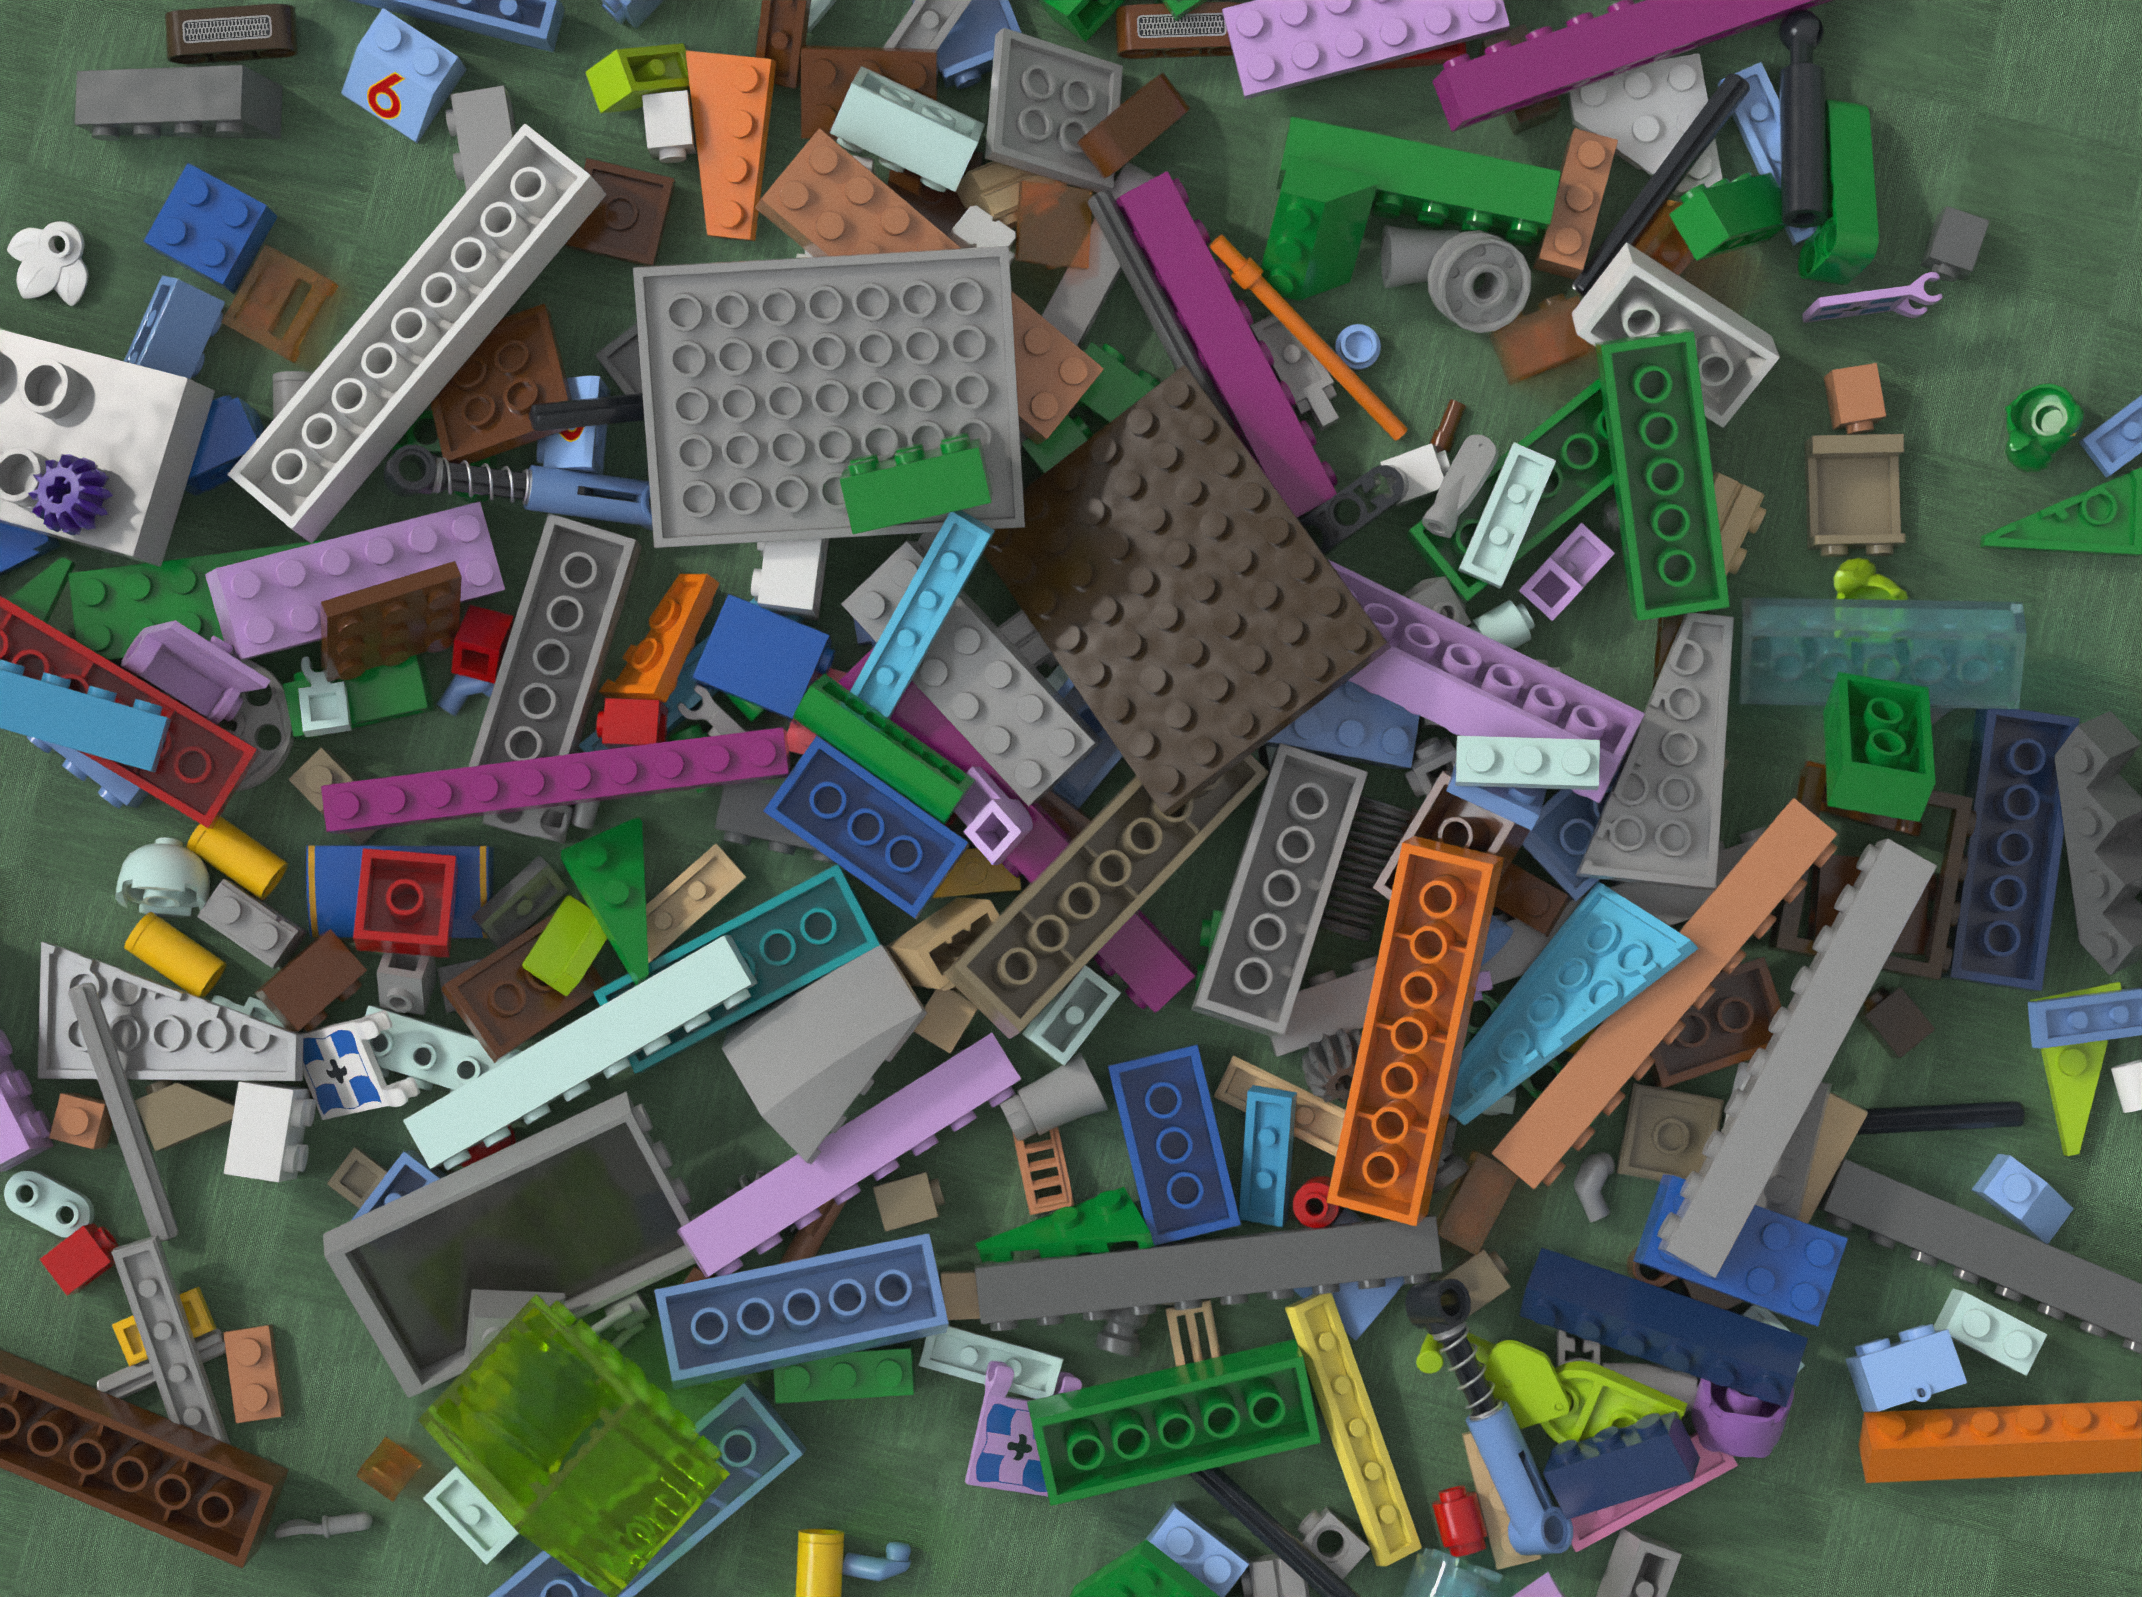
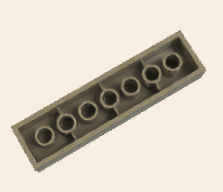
M1250 754L1168 817L1160 811L1141 781L1135 775L943 974L1009 1039L1019 1034L1252 792L1269 772Z

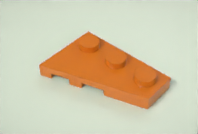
M679 574L649 617V625L651 627L649 633L637 646L630 645L622 657L628 662L615 682L607 679L599 692L607 698L660 700L666 703L669 695L677 686L678 675L687 655L694 648L695 637L705 615L713 605V597L720 583L708 574Z

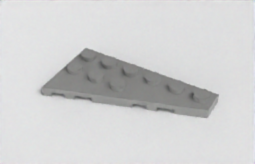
M1687 613L1684 616L1645 708V715L1630 744L1576 876L1708 891L1716 888L1734 617L1701 613Z
M41 942L38 1079H97L68 995L69 990L77 985L93 983L127 1079L302 1081V1034L56 944Z

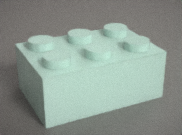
M861 66L851 83L830 134L837 136V143L848 150L862 153L863 149L880 156L878 161L891 170L904 172L907 169L922 176L920 181L934 190L945 192L946 188L956 192L985 124Z

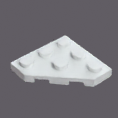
M1699 53L1663 59L1567 92L1572 124L1581 130L1617 139L1618 143L1615 154L1638 170L1642 169L1651 176L1654 175L1708 102ZM1715 138L1674 191V195H1683L1700 184H1705L1706 188L1722 180Z

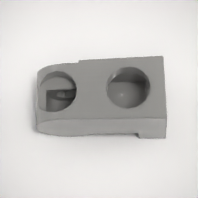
M557 806L486 815L482 823L531 837L536 836L565 844L574 809L568 806Z

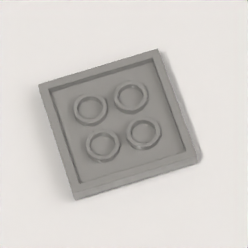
M1001 29L995 34L985 159L1097 193L1103 190L1111 191L1114 188L1115 172L1104 179L1077 144V141L1120 106L1123 66L1010 29Z

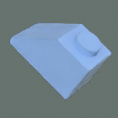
M1997 1154L1971 1190L2037 1240L2049 1244L2074 1209L2046 1181L2011 1155Z

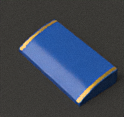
M306 845L307 908L311 938H317L322 932L329 929L338 938H353L363 848L456 856L459 870L452 938H488L471 916L493 897V847Z

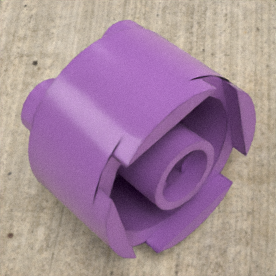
M1701 1378L1691 1411L1692 1422L1699 1434L1700 1444L1709 1451H1720L1737 1457H1767L1781 1438L1793 1402L1794 1387L1792 1388L1787 1406L1783 1407L1771 1402L1762 1401L1757 1397L1725 1386L1716 1385Z

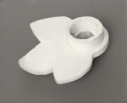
M57 221L48 224L44 229H23L12 238L7 251L15 259L22 261L16 280L20 295L24 299L37 298L54 289L70 306H74L80 301L88 284L89 273L81 259L84 252V238L75 225L66 221ZM57 236H61L65 241L63 252H59L55 248L54 242Z

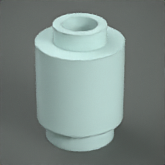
M1508 600L1472 620V626L1469 628L1511 649H1515L1532 639L1529 630L1534 628L1535 625L1522 603L1515 606L1511 600Z

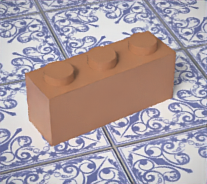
M1576 128L1572 131L1567 141L1560 167L1561 174L1551 223L1540 241L1533 269L1574 280L1582 273L1617 147V139Z

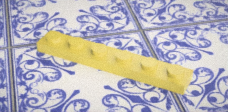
M1332 1293L1312 1294L1285 1307L1303 1355L1308 1375L1376 1566L1386 1567L1418 1551L1422 1546Z

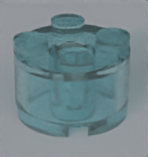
M1425 1548L1423 1555L1417 1554L1402 1597H1501L1505 1586L1500 1584L1502 1574L1468 1564L1466 1570L1457 1567L1459 1558L1435 1549Z

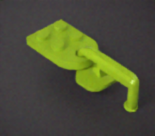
M1469 1332L1467 1334L1468 1341L1476 1344L1478 1347L1475 1354L1477 1360L1486 1365L1484 1372L1486 1380L1495 1384L1492 1392L1494 1398L1508 1402L1519 1428L1522 1429L1540 1423L1545 1432L1559 1444L1567 1440L1580 1442L1592 1438L1599 1431L1612 1426L1618 1429L1635 1424L1642 1417L1652 1413H1658L1661 1416L1677 1411L1680 1419H1682L1688 1403L1596 1363L1573 1361L1562 1364L1554 1369L1550 1358L1544 1352L1519 1341L1505 1340L1494 1344ZM1427 1333L1420 1353L1417 1356L1416 1364L1420 1371L1432 1374L1439 1371L1443 1366L1444 1359L1439 1351L1444 1347L1442 1343H1438L1437 1340L1433 1339L1432 1335Z

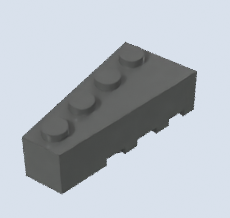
M243 65L77 71L75 125L92 132V138L104 141L119 140L120 135H132L136 138L148 140L160 139L161 136L281 139L283 86Z

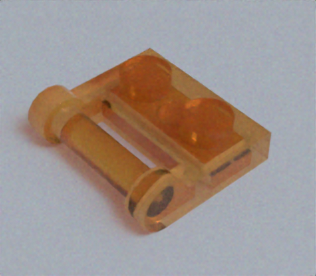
M265 244L221 322L295 364L301 353L298 347L328 296L333 297L339 285ZM301 281L311 285L312 288L283 339L280 340L271 334Z

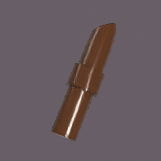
M1450 399L1440 425L1434 431L1429 443L1436 446L1437 452L1446 450L1447 453H1450L1456 439L1454 435L1467 407L1466 405Z

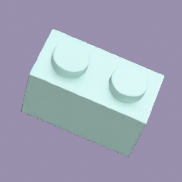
M1085 965L1030 1022L1022 1035L1054 1060L1065 1066L1120 995V992Z
M1954 1288L1933 1326L1935 1331L1948 1329L1953 1340L2026 1376L2047 1334L1984 1301Z

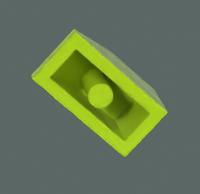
M684 43L616 49L588 69L585 73L600 114L643 107L642 95L690 90Z

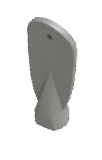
M1478 434L1471 435L1462 444L1442 481L1435 504L1425 513L1421 521L1423 526L1431 533L1447 538L1452 537L1457 527L1459 515L1477 495L1499 457L1498 449L1489 438Z

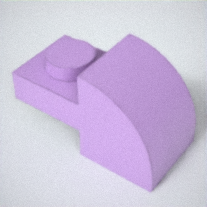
M1581 522L1519 591L1553 621L1615 552Z
M972 766L966 774L974 778L975 782L955 810V813L966 824L967 828L964 833L992 865H999L1003 863L1032 830L1033 822L1028 811L1018 799H1009L982 767Z

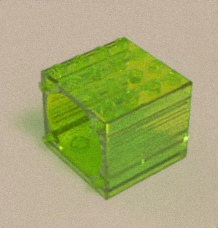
M535 1294L423 1413L418 1421L518 1533L608 1597H617L730 1473L718 1461L723 1453L704 1435L700 1437V1434L695 1430L697 1426L678 1408L672 1412L674 1410V1407L670 1404L672 1400L653 1382L647 1386L649 1383L645 1378L647 1374L629 1357L622 1360L623 1354L607 1339L603 1338L599 1341L601 1337L582 1319L574 1325L573 1323L577 1320L576 1316L560 1301L556 1300L550 1305ZM620 1407V1409L615 1414L610 1412L611 1410ZM601 1418L606 1424L600 1430L595 1426L589 1433L592 1439L586 1445L583 1443L578 1449L579 1453L573 1459L570 1458L563 1464L565 1468L558 1473L562 1460L575 1440L588 1426Z

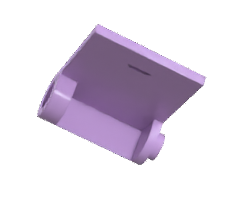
M176 620L144 628L128 648L121 663V666L128 671L146 679L204 715L216 725L223 719L228 722L231 721L237 714L243 703V698L239 696L241 692L264 689L271 681L231 656L230 652L233 647L216 636H212L211 640L207 641Z

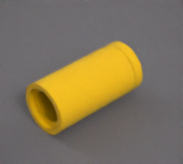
M221 816L213 829L199 824L187 843V849L193 851L197 856L260 900H264L276 888L289 865L282 858Z
M153 912L147 913L139 921L124 946V949L186 992L201 998H205L214 988L227 966L226 962Z
M801 1529L798 1531L795 1597H841L844 1551L843 1531L833 1529Z

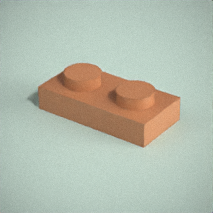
M272 1324L223 1332L236 1423L285 1415Z

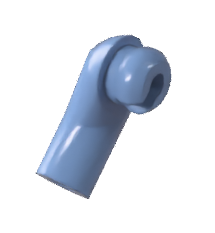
M456 674L437 702V705L456 716L469 695L482 692L486 696L491 697L495 684Z
M893 1541L886 1546V1556L878 1558L849 1552L846 1554L843 1562L844 1575L873 1581H882L906 1572L912 1561L909 1560L911 1547L907 1543Z

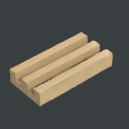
M1210 1299L1202 1301L1203 1307L1187 1310H1175L1174 1306L1165 1308L1176 1366L1185 1365L1177 1316L1185 1315L1194 1362L1203 1360L1194 1313L1203 1312L1211 1357L1221 1356Z

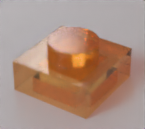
M385 1437L361 1466L356 1476L394 1502L416 1475L423 1462Z

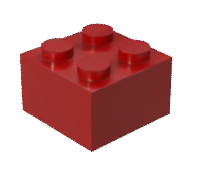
M363 848L353 934L356 949L359 951L450 958L459 870L456 856Z

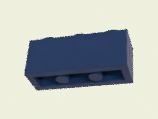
M1677 1411L1661 1416L1658 1413H1652L1642 1417L1635 1424L1618 1429L1612 1426L1599 1431L1592 1438L1580 1442L1567 1440L1558 1444L1550 1453L1543 1475L1568 1520L1691 1482L1694 1479L1700 1457Z

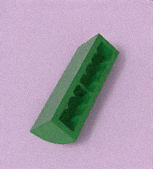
M825 673L809 687L793 715V719L943 825L948 822L975 782L974 778Z

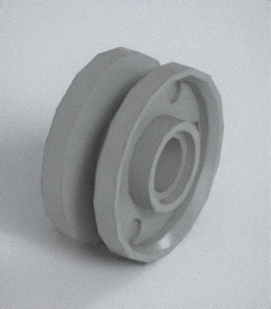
M1482 230L1462 232L1447 240L1434 255L1428 271V292L1434 306L1461 328L1477 333L1496 331L1511 323L1525 307L1531 291V271L1524 255L1499 236ZM1485 273L1483 285L1473 290L1474 280L1478 275Z

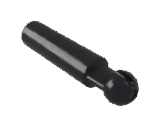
M1799 9L1787 14L1780 23L1778 32L1781 43L1790 51V65L1783 68L1779 73L1782 221L1787 226L1810 228L1822 225L1828 219L1825 71L1821 66L1813 64V50L1821 43L1824 28L1820 19L1813 12Z

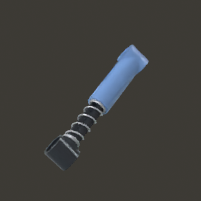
M406 445L399 448L388 460L383 471L384 481L388 489L401 497H414L420 493L431 495V493H439L440 491L443 492V490H448L450 495L453 491L469 493L470 497H473L474 494L488 495L491 501L494 497L510 498L512 503L515 502V499L522 500L525 510L635 524L653 531L652 512L649 506V481L530 465L529 469H525L520 473L512 472L508 466L501 470L490 469L487 463H484L481 467L470 466L465 460L460 464L449 463L444 457H436V454H431L424 447L418 445ZM402 461L414 462L420 470V480L415 482L405 480L399 472V463Z
M1451 1278L1419 1283L1412 1286L1405 1299L1407 1316L1414 1326L1418 1329H1427V1332L1434 1337L1433 1339L1437 1340L1438 1343H1442L1444 1347L1439 1352H1446L1452 1365L1448 1371H1454L1458 1378L1460 1386L1456 1390L1460 1391L1463 1389L1469 1403L1465 1409H1472L1473 1411L1466 1418L1467 1426L1510 1518L1508 1536L1512 1547L1520 1555L1525 1556L1558 1554L1566 1551L1573 1539L1571 1519H1566L1561 1507L1554 1506L1508 1402L1494 1398L1492 1392L1495 1384L1486 1380L1484 1376L1486 1365L1479 1362L1475 1356L1478 1347L1476 1344L1468 1341L1469 1327L1466 1325L1467 1322H1465L1471 1310V1299L1468 1290L1459 1280Z

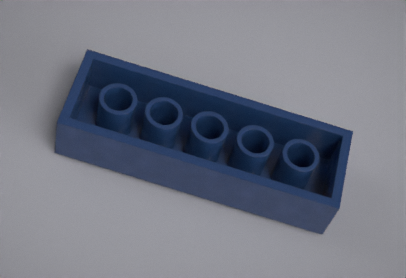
M1986 705L1976 709L1964 796L1973 798L1971 810L1976 811L1977 818L1972 836L1966 837L1963 855L1968 856V869L1964 881L1957 884L1955 900L1960 901V914L1955 928H1949L1947 945L1952 947V958L1948 971L1946 973L1942 972L1941 978L2022 991H2042L2064 835L2054 756L2079 725L2080 718L1996 705Z

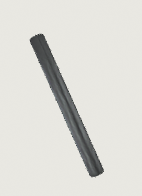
M1103 190L1095 194L1088 200V205L1176 371L1185 365L1192 372L1233 429L1234 423L1111 191Z

